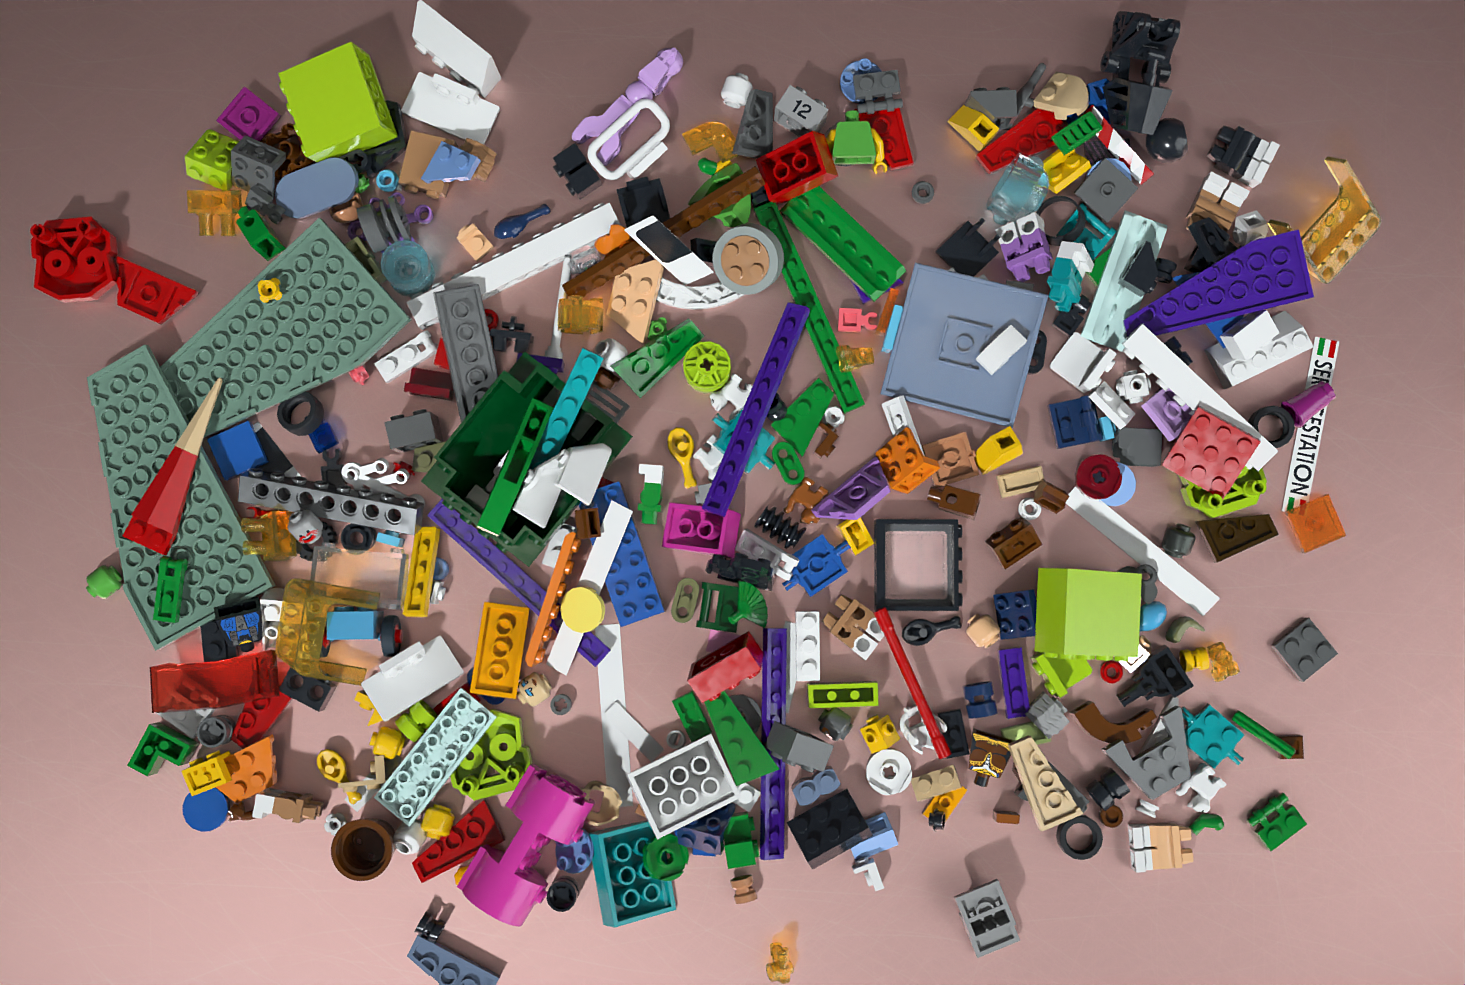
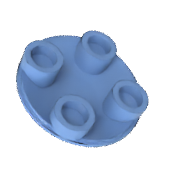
M866 58L854 61L846 66L840 78L841 90L846 98L854 103L864 104V99L855 100L853 75L882 72L880 68Z
M581 828L584 832L577 843L573 842L570 845L555 841L557 867L560 870L576 874L584 871L590 865L594 854V846L589 833L585 829Z

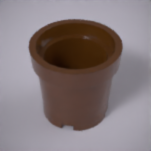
M366 818L353 820L343 825L335 834L331 845V857L337 870L343 876L354 881H368L378 877L387 868L395 852L393 841L394 828L384 820ZM357 839H361V844L357 843ZM369 854H373L374 858L371 859Z

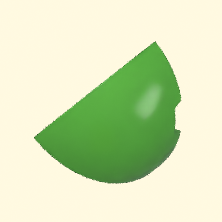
M731 164L708 179L693 195L688 205H693L743 174L738 164ZM750 194L713 217L720 219L723 225L728 227H736L747 223L751 210Z

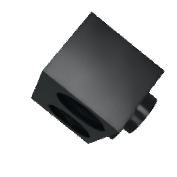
M300 663L299 666H291L278 691L318 712L325 710L337 685L333 684V680L326 675L320 674L318 676L312 673L313 669L307 665ZM297 675L303 678L301 687L295 684V677ZM317 685L323 688L321 698L315 695V687Z

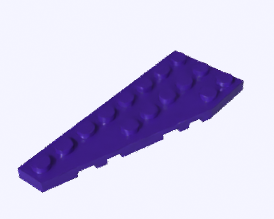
M1299 229L1247 243L1123 320L1126 337L1140 324H1143L1157 336L1313 298V289Z

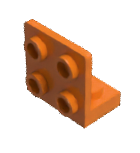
M908 427L903 429L875 453L891 489L906 494L910 493L940 469L936 460L923 455L911 429Z

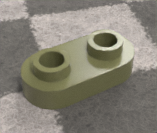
M684 578L677 585L671 615L679 623L688 622L694 615L699 595V585L694 579ZM686 585H691L693 588L690 594L684 592ZM680 607L687 609L685 616L679 614L678 610Z

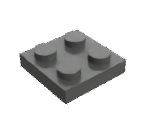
M1310 618L1302 620L1272 645V648L1300 682H1304L1338 654Z

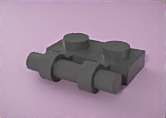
M898 70L853 75L855 100H865L864 104H857V111L859 113H867L868 115L874 114V111L887 110V112L894 111L895 108H903L902 98L893 100L892 95H897L901 92ZM884 96L885 101L873 102L872 100L875 97Z

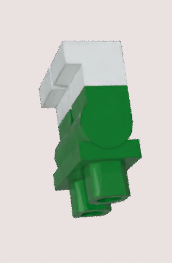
M639 464V474L645 475L644 489L640 494L642 503H638V510L642 511L641 523L657 525V514L663 511V506L660 503L663 493L664 467L661 465Z

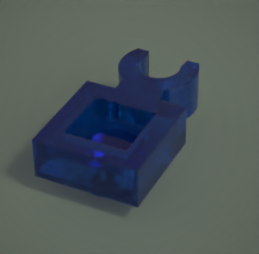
M324 416L320 426L313 433L308 434L316 452L319 454L323 450H328L339 444L331 425L328 422L324 423Z

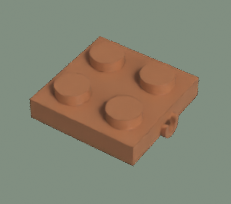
M966 432L922 445L925 457L936 460L940 466V469L931 475L935 488L979 475L974 457H976L975 451L970 447Z

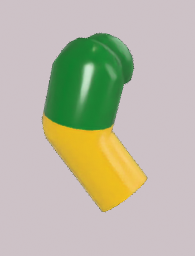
M727 156L719 162H714L707 158H701L698 161L700 171L711 176L732 164Z

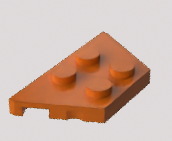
M271 734L224 758L232 780L216 788L235 803H238L277 783V772L275 770L276 755L272 751L274 735Z

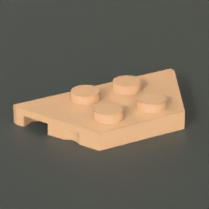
M657 260L632 266L622 274L615 276L606 313L607 316L642 344H646L664 270V266Z

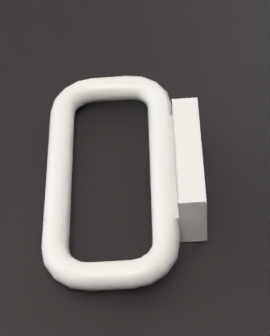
M640 99L635 102L590 144L587 154L591 165L602 177L608 180H616L625 173L630 178L636 179L668 149L663 142H660L665 138L670 129L667 115L651 99ZM649 108L660 120V130L614 171H609L597 158V150L641 109Z

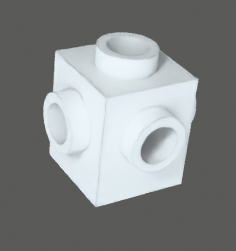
M1257 210L1237 216L1232 234L1233 239L1237 244L1244 246L1251 241L1266 238L1268 223Z
M1137 370L1124 372V376L1116 380L1117 395L1123 401H1129V404L1143 402V398L1150 395L1151 383L1149 378H1146L1145 373L1138 374Z

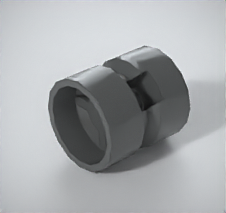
M226 715L204 719L197 728L198 740L202 745L211 748L227 744L232 741L231 738L236 723Z

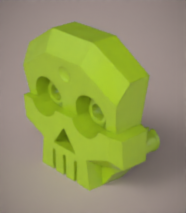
M1245 466L1230 488V493H1227L1224 499L1220 495L1211 494L1179 476L1184 485L1180 490L1185 504L1200 510L1209 518H1215L1257 504L1260 494L1265 493L1267 488V480L1263 468L1257 471L1253 467L1249 470Z
M497 709L490 710L497 718L471 750L474 753V759L470 760L466 756L450 776L454 788L474 801L515 790L529 765L533 764L529 746L524 745L521 717ZM501 743H506L508 745V749L506 751L501 750ZM491 766L499 772L498 774L487 776Z

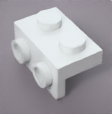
M1105 381L1089 394V398L1120 430L1135 415L1131 408Z

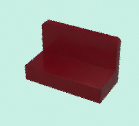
M413 367L409 383L405 382L404 392L410 395L452 401L454 388L451 374Z

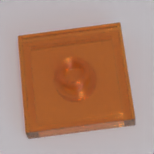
M1329 494L1285 511V515L1302 553L1310 552L1346 536Z

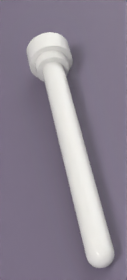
M566 256L563 262L551 346H548V350H545V357L563 358L560 341L567 293L562 285L570 280L573 262L570 256Z

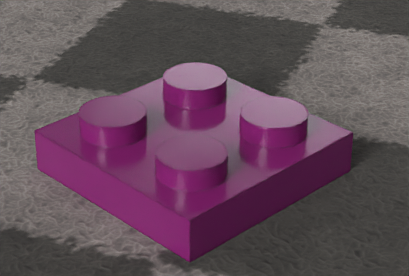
M244 86L216 121L239 140L244 136H248L260 142L281 115Z

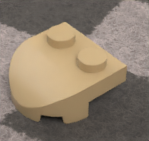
M1056 71L1033 102L1035 108L1054 112L1055 119L1066 120L1068 115L1076 113L1079 116L1087 109L1089 96L1087 86L1081 78Z

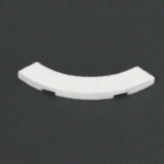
M662 277L656 301L682 309H709L733 302L744 296V294L731 291L722 282L691 287L671 282Z

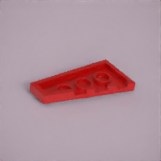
M1037 108L978 153L976 159L988 174L994 173L1057 146L1051 137L1064 129L1066 124L1062 120L1055 119L1054 112Z

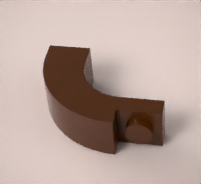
M1089 700L1069 712L1077 725L1085 733L1106 743H1112L1117 739L1123 740L1124 744L1143 738L1138 729L1144 730L1153 724L1152 720L1157 718L1152 709L1145 708L1124 722L1110 723L1101 715L1095 703Z

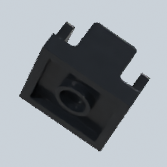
M643 177L626 182L627 187L616 189L627 228L652 215L661 223L670 219L660 178L649 181L648 177Z

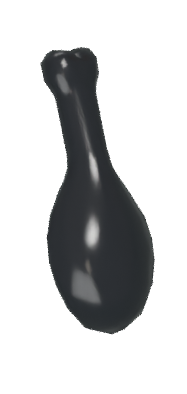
M954 616L950 620L937 623L925 619H916L903 628L902 638L905 643L913 646L927 644L940 631L951 628L960 629L962 627L960 617Z

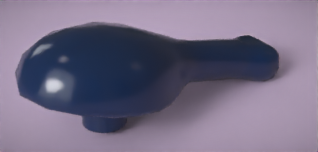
M542 204L528 213L506 217L495 226L494 236L499 239L516 238L530 221L550 214L551 209L547 204Z

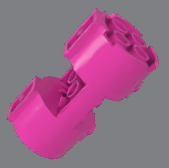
M536 764L529 765L505 805L511 809L515 816L523 821L506 852L492 848L488 844L481 846L457 885V888L462 890L464 896L477 908L503 923L517 927L523 925L534 905L537 903L541 904L548 893L545 890L548 883L541 874L531 867L532 865L535 866L542 856L539 853L544 845L547 846L551 839L566 845H570L573 842L577 843L584 832L581 829L584 821L595 804L593 799H585L587 793L580 790V788L557 774L546 775L547 770L540 768Z

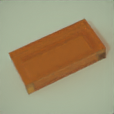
M890 288L874 334L882 337L885 334L899 290Z

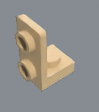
M384 755L374 756L375 761H370L371 775H376L375 780L338 783V788H343V792L358 791L357 786L367 785V790L380 789L381 784L386 782Z

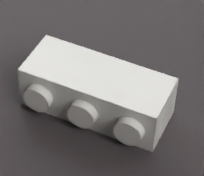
M795 611L796 680L820 681L819 611Z

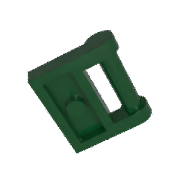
M702 582L703 596L700 617L696 622V627L736 633L738 621L735 624H731L728 617L737 611L739 587ZM712 590L719 591L715 623L708 622Z

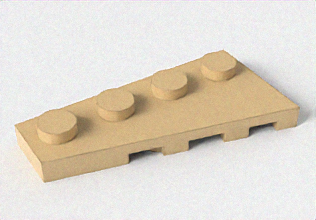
M1025 736L1008 744L1036 824L1041 832L1083 814L1031 736Z

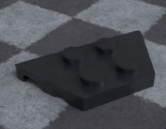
M385 101L398 137L371 149L364 150L372 158L371 167L366 170L367 176L370 178L376 176L406 151L408 142L401 106L397 102Z

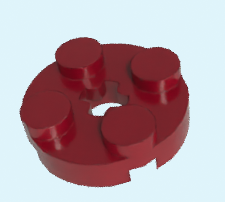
M1103 454L1089 456L1081 461L1076 469L1075 486L1089 499H1107L1119 490L1122 483V473H1120L1119 465L1113 458ZM1100 471L1104 481L1096 483L1093 474H1097Z

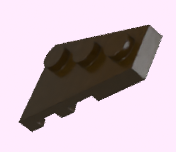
M1270 514L1195 521L1214 563H1218L1279 535Z

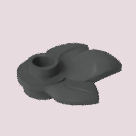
M1146 564L1140 565L1137 568L1126 566L1118 571L1138 574L1148 573L1150 576L1148 580L1141 579V598L1147 604H1151L1155 600L1158 593L1155 585L1157 572L1152 566Z

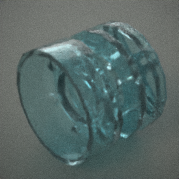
M408 240L394 242L382 254L380 263L382 273L393 289L401 295L412 297L419 292L424 293L433 284L435 277L434 265L422 246L416 242ZM412 268V274L408 275V270Z

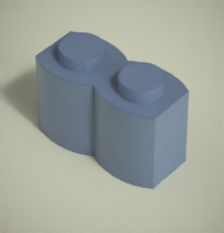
M826 766L824 772L817 770L811 777L799 779L792 785L791 789L799 805L804 806L817 800L820 795L835 791L841 783L832 766Z

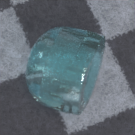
M1018 153L1006 168L986 203V208L994 214V222L1000 225L1013 221L1017 223L1016 220L1037 212L1050 186L1048 174L1043 168L1044 163L1040 157L1034 155L1028 158Z

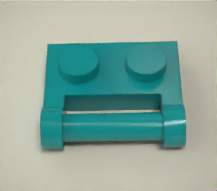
M1082 203L1080 207L1084 211L1085 220L1104 236L1102 239H1099L1084 227L1081 235L1073 242L1084 244L1088 255H1090L1093 261L1117 230L1104 224L1086 209L1087 206ZM1078 210L1073 213L1056 236H1063L1075 227L1078 219Z

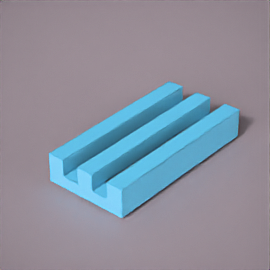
M894 305L882 352L889 353L893 348L903 311L902 306Z

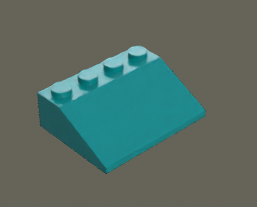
M648 820L589 833L594 846L592 864L603 925L616 928L676 910L672 882L650 877L644 867L643 847L655 836ZM664 851L661 859L667 864V854Z

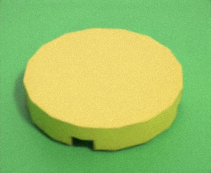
M582 586L573 588L565 594L561 601L560 611L566 626L573 631L584 633L593 631L602 623L605 615V606L601 596H598L596 593L597 591L593 588Z

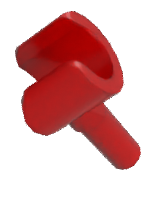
M250 506L247 510H254L255 515L254 517L246 518L248 520H259L265 516H281V510H261L259 507Z

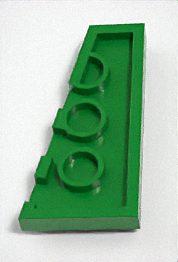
M688 318L610 367L641 398L686 355L693 345L697 344L704 337V334Z
M726 691L721 692L717 699L704 702L736 786L779 770L777 764L743 718Z

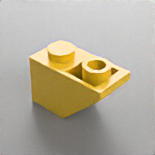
M965 105L948 120V123L979 152L996 136L999 130L983 113Z
M1011 426L990 436L975 451V463L982 475L1022 455V445Z

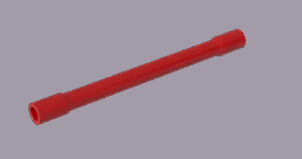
M886 607L879 608L873 612L878 625L886 637L930 735L931 743L938 758H946L951 755L948 744L935 721Z

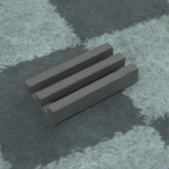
M594 380L585 397L592 405L598 407L612 418L616 424L619 423L621 417L624 416L630 407L610 391L599 387ZM593 387H596L620 404L622 409L619 410L592 390ZM588 394L617 413V416L614 417L587 398Z

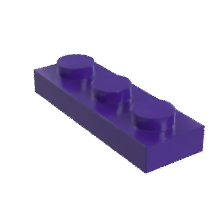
M1022 647L997 650L1006 718L1026 717L1025 713L1028 712L1030 707Z

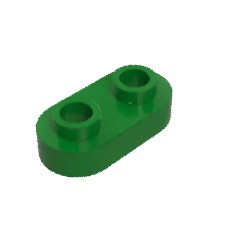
M787 442L777 443L772 450V458L784 482L789 485L799 484L803 480L805 472L794 448ZM785 450L787 457L781 458L779 451ZM795 470L797 477L791 478L789 471Z

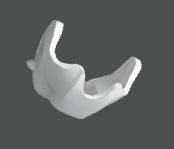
M914 703L911 707H905L903 709L904 714L900 719V729L912 749L922 755V747L934 750L930 735L922 718L920 723L909 727L908 719L916 714H920L916 704ZM933 714L940 732H946V724Z

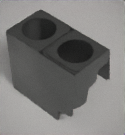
M1123 427L1120 430L1116 428L1115 438L1112 439V451L1114 457L1120 458V463L1126 466H1161L1162 432L1159 429Z

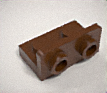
M1022 517L1012 520L1008 526L1001 531L993 533L985 541L1005 570L1043 545L1032 524Z

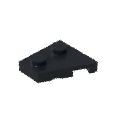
M1210 217L1188 226L1209 266L1242 247L1241 245L1236 247L1228 240L1230 235L1220 229L1217 223Z

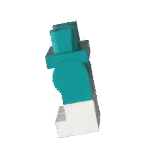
M1062 241L1052 269V276H1048L1047 283L1051 288L1049 298L1056 302L1055 308L1058 311L1069 312L1072 303L1079 304L1082 292L1081 283L1085 272H1092L1094 263L1082 243Z

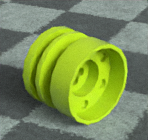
M711 341L693 345L687 351L683 360L684 375L688 384L695 391L704 394L721 390L728 383L731 375V363L727 351L719 344ZM705 361H708L709 364H713L712 366H710V371H706L705 368H701L704 366Z

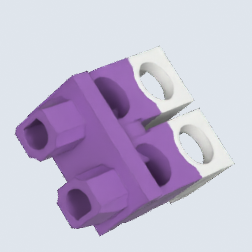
M1036 212L1016 220L1017 224L1013 221L996 229V234L1001 236L999 243L1007 269L1013 272L1016 280L1019 282H1025L1031 278L1029 269L1035 267L1038 274L1050 271L1049 260L1053 259L1044 231V220Z

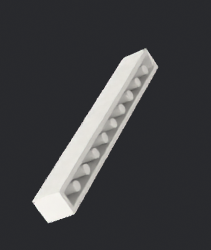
M600 203L592 208L593 211L587 214L580 213L572 218L573 221L567 224H557L552 228V231L546 234L539 233L532 237V241L526 244L523 242L516 244L512 247V251L506 254L503 252L498 253L492 257L491 261L485 264L483 262L478 263L471 268V271L465 274L463 272L455 274L451 277V281L437 283L431 287L432 290L424 294L419 292L413 295L411 300L406 303L418 327L424 330L439 322L433 292L479 284L483 301L564 261L566 256L572 257L595 246L594 243L599 237L609 235L612 224L620 225L610 203Z

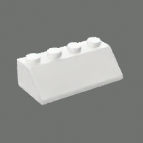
M1283 311L1271 317L1279 334L1272 338L1273 341L1270 344L1258 349L1252 358L1248 360L1232 359L1227 348L1223 349L1219 343L1204 351L1225 390L1313 348L1314 346L1304 327L1289 313Z

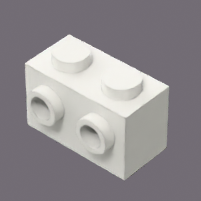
M1260 310L1247 314L1220 335V338L1232 359L1248 360L1255 356L1258 349L1270 344L1273 341L1272 338L1279 334V331L1268 311Z

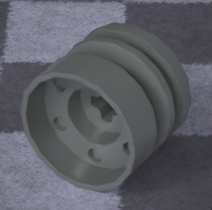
M394 195L388 197L390 208H388L384 199L379 200L381 210L377 212L372 203L357 208V215L362 230L374 253L389 248L388 237H392L397 245L401 244L399 233H401L405 242L412 240L407 215Z

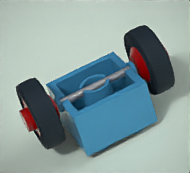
M377 606L357 607V611H354V607H334L333 612H327V617L316 616L311 620L308 632L311 655L315 658L327 657L331 641L378 639V641H381L383 655L394 657L399 654L403 641V631L399 617L395 615L384 617V611H377Z

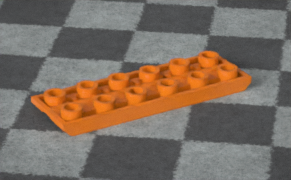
M571 532L564 538L525 657L529 667H534L540 662L542 663L546 649H543L545 641L550 640L553 627H550L552 619L557 618L560 610V605H557L558 599L565 594L567 583H564L566 575H571L575 562L571 560L574 552L578 553L582 540L578 539L577 533Z

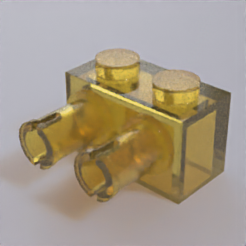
M187 190L188 213H196L198 215L199 236H214L213 215L218 214L221 219V236H236L234 216L242 208L241 190Z
M271 511L260 516L261 519L243 518L241 525H246V527L241 528L243 533H262V541L245 540L243 542L242 548H247V550H243V554L263 555V561H287L296 557V539L288 531L289 517L294 512Z

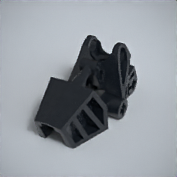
M1119 11L1113 21L1112 50L1106 51L1103 54L1100 64L1101 71L1113 73L1112 80L1102 87L1112 128L1141 134H1154L1173 91L1168 87L1159 85L1160 83H1166L1171 74V64L1169 62L1180 33L1179 20L1153 18L1150 14ZM1130 57L1145 60L1141 71L1142 83L1129 80Z

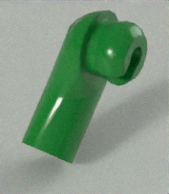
M1203 813L1189 828L1197 836L1205 827L1215 828L1216 831L1223 829L1224 822L1222 817L1217 814Z

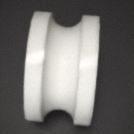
M1140 799V806L1136 807V810L1156 818L1155 811L1159 810L1160 807Z

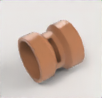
M751 874L738 876L730 880L731 887L736 890L734 895L735 904L748 903L757 899L756 890L751 886L754 883Z

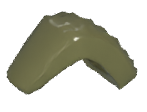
M1179 617L1172 622L1165 638L1169 642L1178 643L1189 627L1205 632V629L1191 617Z

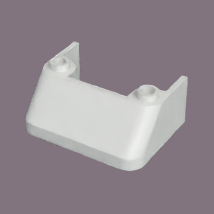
M604 443L570 447L567 450L563 449L560 454L535 467L533 470L529 469L524 477V484L513 510L538 526L545 528L561 489L586 505H590L612 449Z

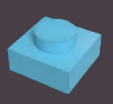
M1107 416L1098 418L1103 438L1100 442L1115 438V424Z
M386 530L385 533L378 532L376 541L403 548L405 539L400 538V533Z

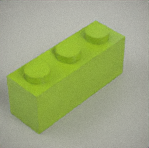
M876 681L807 683L809 708L879 706L878 683Z

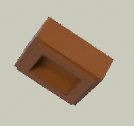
M993 810V819L997 823L1018 824L1020 821V815L1016 812Z

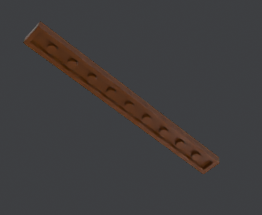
M754 166L662 224L679 239L691 229L699 227L709 218L718 215L722 210L738 203L748 194L757 191L761 186L765 185V182L757 167ZM634 240L564 283L562 287L574 302L585 297L587 293L597 287L603 286L607 281L622 274L631 266L642 262L644 258L651 254Z

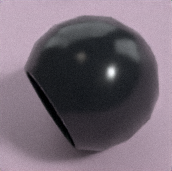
M1164 118L1159 121L1153 135H1146V148L1154 160L1162 163H1172L1181 159L1187 153V137L1182 121L1176 118Z

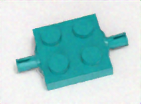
M742 409L729 421H726L719 413L712 419L722 428L719 437L712 445L723 454L732 437ZM763 427L744 469L745 473H749L758 462H761L768 470L775 464L765 455L775 438Z
M1208 703L1199 713L1194 715L1185 707L1181 708L1183 718L1187 721L1184 729L1186 745L1214 769L1227 757L1236 765L1241 764L1235 757L1240 761H1243L1244 758L1234 750L1236 744L1244 736L1239 729Z

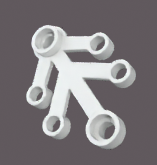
M384 458L363 466L359 463L349 462L342 468L343 479L347 483L352 484L354 490L364 489V484L370 487V490L375 494L390 493L395 495L396 498L401 499L408 497L387 486L393 483L404 484L410 477L407 470L399 469L396 473L375 479L366 475L375 471L379 474L384 473L389 468V462ZM378 463H382L384 465V469H381L378 466ZM349 471L354 472V473H355V477L351 476V474L349 473ZM399 473L403 474L405 479H400ZM418 494L409 496L417 499V502L424 503L425 506V500L422 496Z

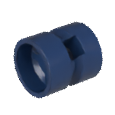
M992 681L962 686L964 698L969 701L966 705L969 719L998 714L996 701L991 699L994 695ZM984 695L983 700H975V696Z

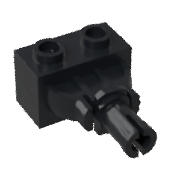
M1164 644L1151 653V656L1141 666L1139 673L1132 677L1135 681L1134 685L1116 694L1122 705L1126 707V705L1141 696H1145L1147 701L1154 696L1164 697L1170 694L1175 698L1194 685L1168 646Z

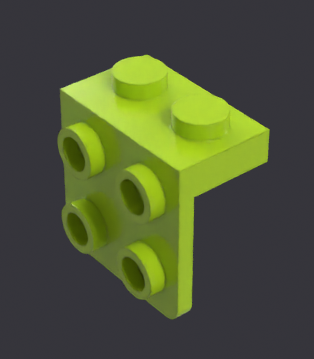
M206 130L185 155L187 175L228 192L232 187L231 150L239 141L214 130Z
M1038 652L1030 657L1034 662L1032 667L1039 676L1042 675L1046 681L1044 685L1050 695L1059 698L1068 693V688L1092 673V668L1087 660L1077 658L1060 659L1059 654L1058 658L1044 657V652Z

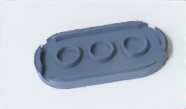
M336 157L325 159L284 176L276 187V203L286 210L284 214L288 217L298 219L309 217L352 199L355 189L358 188V173L355 167L346 160Z

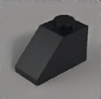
M1145 241L1140 245L1118 284L1140 297L1147 293L1150 294L1157 285L1155 279L1158 276V270L1150 242Z

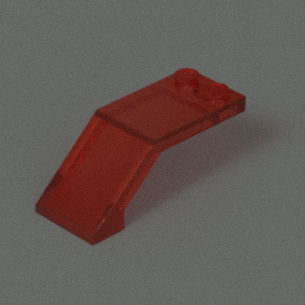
M267 650L217 662L167 663L150 667L152 713L219 709L280 696L276 651Z

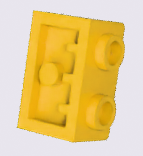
M1058 149L1035 167V171L1040 184L1057 194L1089 170L1091 164L1089 160L1077 154L1075 149L1065 156Z
M219 750L206 755L207 760L204 761L202 757L189 762L190 767L181 771L191 796L232 780L224 762V758L231 755L229 751L222 754Z

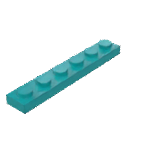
M582 348L550 415L528 470H533L535 467L559 454L604 357Z

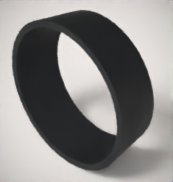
M1054 196L1047 199L1036 212L1040 216L1045 208L1060 201L1073 203L1077 207L1078 221L1069 233L1057 237L1045 234L1048 244L1053 246H1060L1062 241H1075L1085 227L1084 211L1073 199L1066 196Z

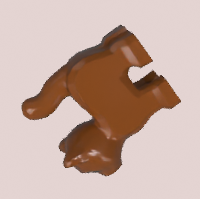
M804 477L800 485L794 489L788 499L787 507L783 511L786 514L792 512L795 503L805 506L806 509L801 513L800 523L804 522L809 525L819 522L820 518L815 517L811 510L829 492L822 486H819L816 492L810 490V486H813L815 482L808 477Z

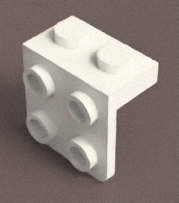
M1075 332L1050 363V368L1081 392L1086 393L1091 389L1095 390L1102 382L1100 376L1104 371L1109 372L1115 364L1113 359L1117 353L1110 348L1104 352L1088 339L1081 337V334Z

